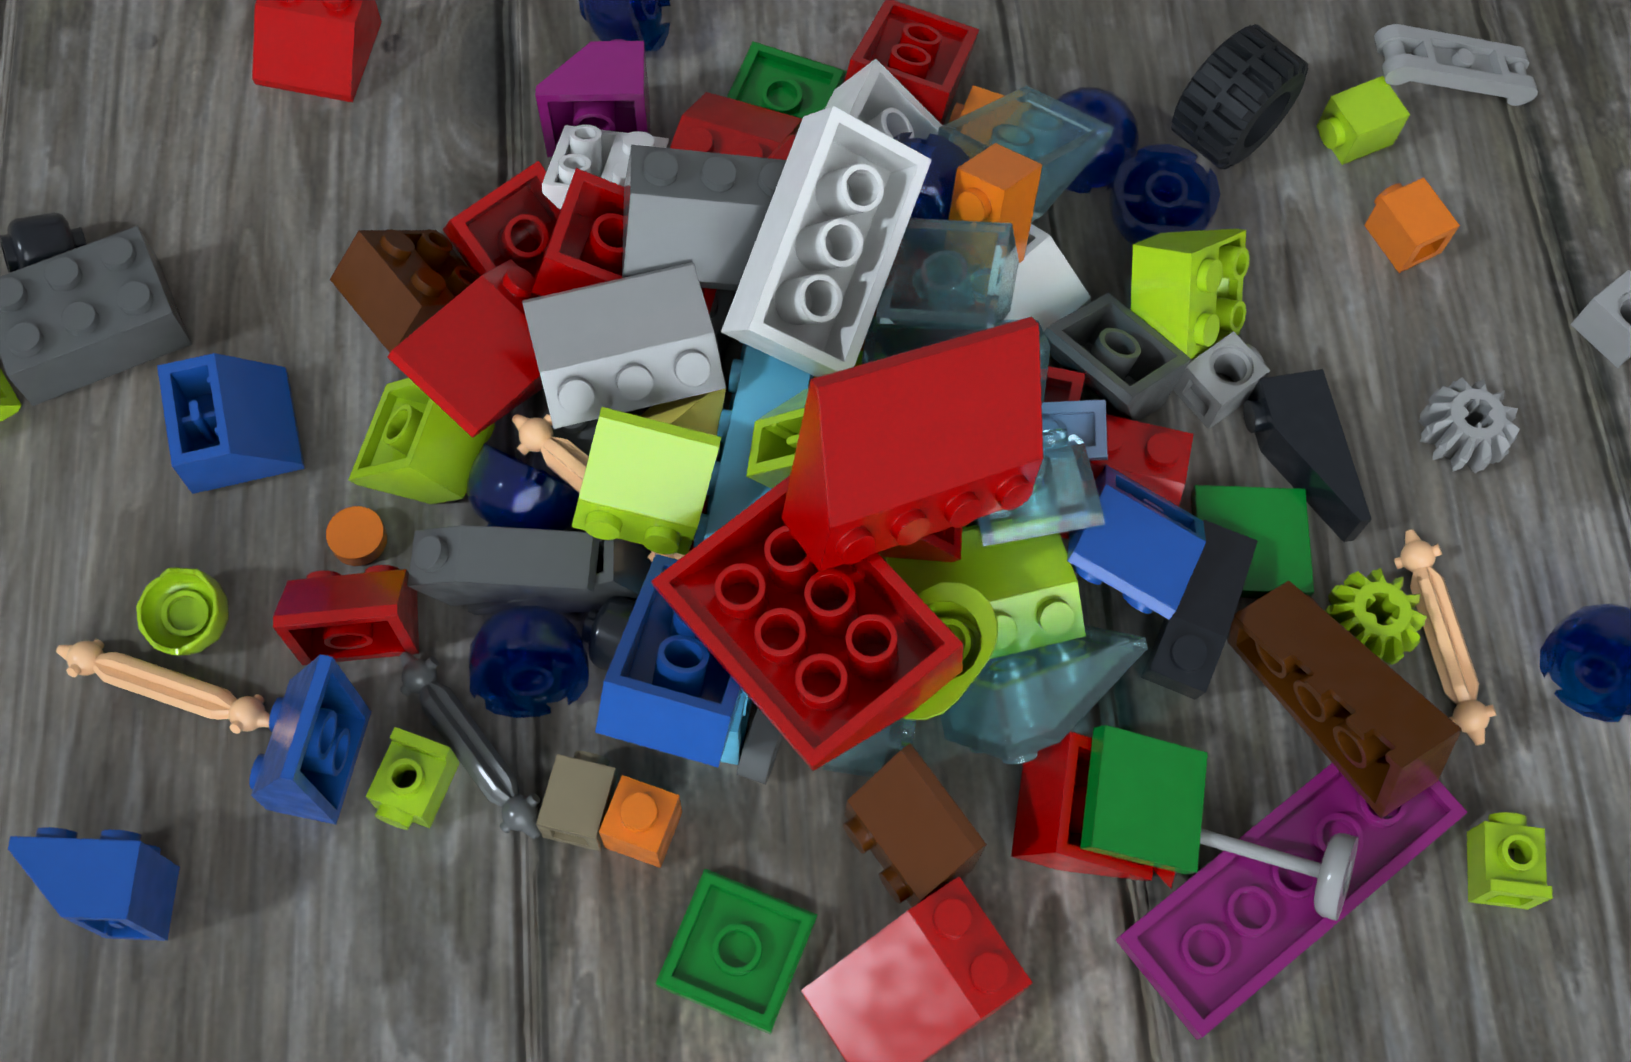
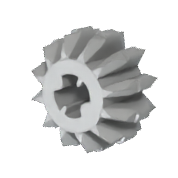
M1462 377L1457 381H1453L1449 387L1443 386L1441 389H1437L1429 398V404L1420 413L1418 421L1425 427L1421 433L1420 442L1433 444L1436 447L1432 460L1445 456L1451 461L1452 472L1462 469L1467 464L1474 473L1484 470L1490 463L1493 465L1496 462L1499 463L1509 453L1508 449L1517 439L1520 430L1512 423L1516 418L1518 408L1503 406L1501 403L1504 399L1505 390L1491 394L1487 391L1485 379L1475 382L1471 387Z

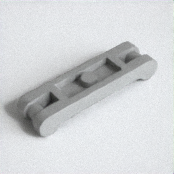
M1401 24L1387 25L1378 30L1374 35L1377 52L1385 58V62L1382 64V71L1385 82L1389 85H1401L1412 81L1505 97L1507 103L1512 106L1529 103L1538 95L1534 78L1527 75L1526 69L1529 67V60L1523 47Z

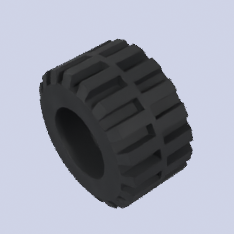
M1257 24L1249 25L1225 40L1197 70L1177 103L1171 129L1220 170L1228 169L1251 155L1282 122L1304 86L1308 73V63Z

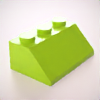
M1048 508L962 528L961 560L955 562L883 557L917 595L924 589L941 582H961L979 590L992 604L998 621V640L990 659L1086 636L1078 581L1071 563L1067 561L1068 554L1052 512Z

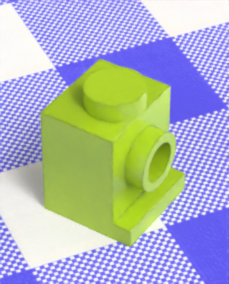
M394 727L389 737L392 740L365 797L377 808L375 817L385 823L404 830H409L412 822L430 828L460 762L451 747ZM405 771H415L417 777L411 786L406 788L398 787Z
M1500 812L1490 814L1488 821H1484L1467 831L1468 902L1528 910L1553 899L1552 886H1547L1545 828L1527 826V817L1525 815ZM1508 848L1514 849L1515 862L1509 856Z

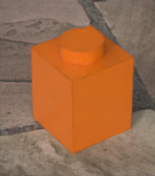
M1424 177L1406 186L1396 183L1382 191L1374 200L1376 206L1364 224L1398 273L1441 254L1460 227L1459 223Z
M622 775L599 830L604 847L661 868L682 815L680 795Z

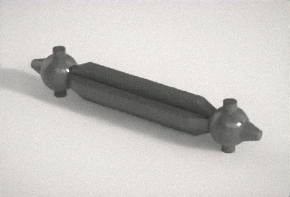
M407 651L403 652L400 655L403 667V686L400 688V691L406 696H409L411 693L420 694L423 712L448 746L451 747L458 760L488 801L503 807V822L500 824V828L505 833H509L511 830L522 831L532 839H537L541 835L536 825L538 818L537 804L540 802L538 795L535 793H531L529 796L520 795L517 778L451 688L437 682L436 667L439 665L438 660L432 656L427 660L417 659Z

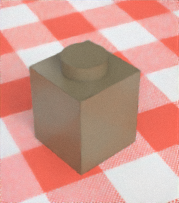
M576 751L573 758L560 754L556 755L536 822L543 838L601 851L603 842L599 830L619 783L617 770L609 766L610 761L607 758L586 751Z

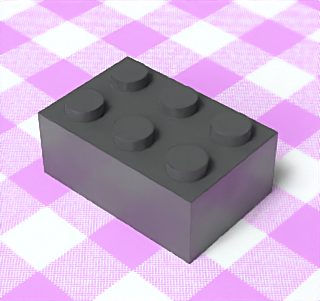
M138 225L0 276V357L8 378L32 406L192 345L159 260Z

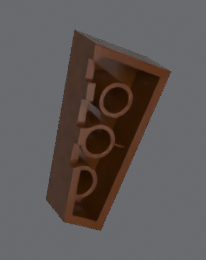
M1288 580L1235 613L1228 638L1229 645L1381 819L1438 782L1462 729L1326 613L1312 597L1304 594Z

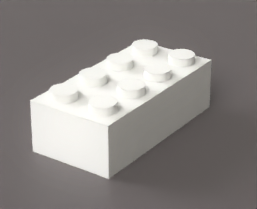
M835 106L804 116L721 333L815 377L854 367L932 159Z

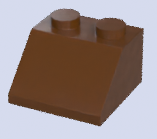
M911 743L891 758L846 803L844 815L848 821L843 823V827L848 837L862 854L869 850L873 853L884 868L879 873L883 885L899 904L907 900L910 906L914 907L958 876L960 878L966 876L974 869L987 845Z

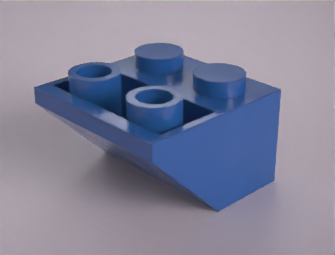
M216 353L157 365L171 465L192 494L305 469L290 380L286 367Z
M1105 465L1070 517L1067 561L1072 564L1074 571L1088 582L1096 585L1104 582L1122 592L1123 598L1135 609L1146 614H1151L1155 611L1170 620L1177 610L1206 544L1204 522L1110 466Z
M42 827L37 829L35 837L10 836L8 850L60 917L105 939L168 941L180 867L161 855V848L143 843L140 834L125 830L101 831L100 839H78V833L63 828Z

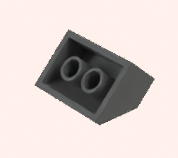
M631 144L624 183L622 278L693 262L701 288L737 291L786 160Z

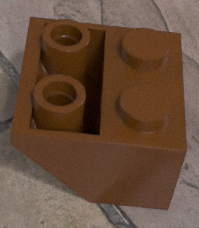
M359 230L331 276L330 281L390 353L392 349L477 280L480 275L468 268L452 249L451 241L437 230Z

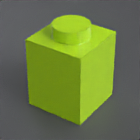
M1380 76L1332 95L1316 127L1319 130L1323 144L1331 149L1340 163L1344 165L1393 145L1410 113L1391 86L1385 82L1384 76Z

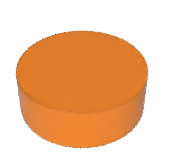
M352 506L339 511L332 517L326 529V540L339 561L351 566H362L373 562L383 553L387 544V532L380 517L373 510L362 506Z

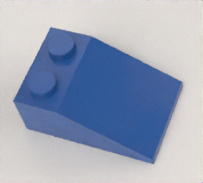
M655 554L605 676L595 733L719 768L743 689L653 587L651 581L678 561Z
M320 654L289 680L284 698L278 697L269 718V730L272 734L265 754H259L254 761L250 774V788L253 789L251 796L266 810L336 825L372 711L333 657Z

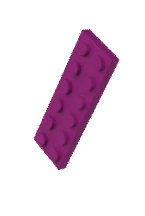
M1331 763L1239 839L1322 863L1326 847L1334 834L1346 833L1357 836L1358 847L1345 902L1337 921L1322 917L1315 911L1316 877L1223 851L1115 940L1194 1038L1199 1040L1468 812L1438 780V782L1381 819L1336 766Z

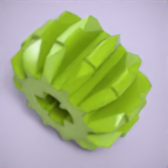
M1381 568L1372 570L1367 577L1359 571L1350 574L1344 580V585H1336L1328 594V601L1331 605L1324 610L1387 665L1398 663L1404 657V652H1411L1418 646L1421 636L1417 631L1425 625L1427 616L1413 610L1420 602L1421 594L1405 595L1400 590L1404 584V576L1395 578L1391 583H1387Z

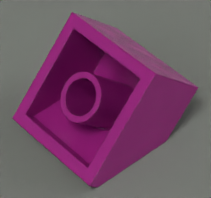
M623 39L590 41L536 86L535 96L547 157H553L565 125H592L601 130L624 133L641 131L650 134V98L644 41H626Z

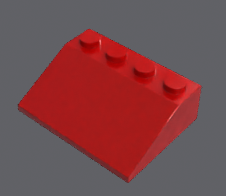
M1031 316L810 380L781 519L819 572L842 564L858 563L868 555L897 545H911L924 536L950 527L960 528L966 526L974 519L1003 509L1007 511L1016 509L1029 500L1043 461L1039 324Z
M789 475L651 582L659 594L814 771L913 712L960 674L963 669V643L878 553L868 555L865 559L855 564H842L819 572L781 519L790 480Z

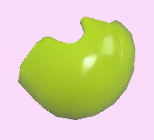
M170 567L145 587L136 605L138 629L150 645L161 652L177 656L200 653L220 639L229 621V600L221 585L209 574L199 569Z

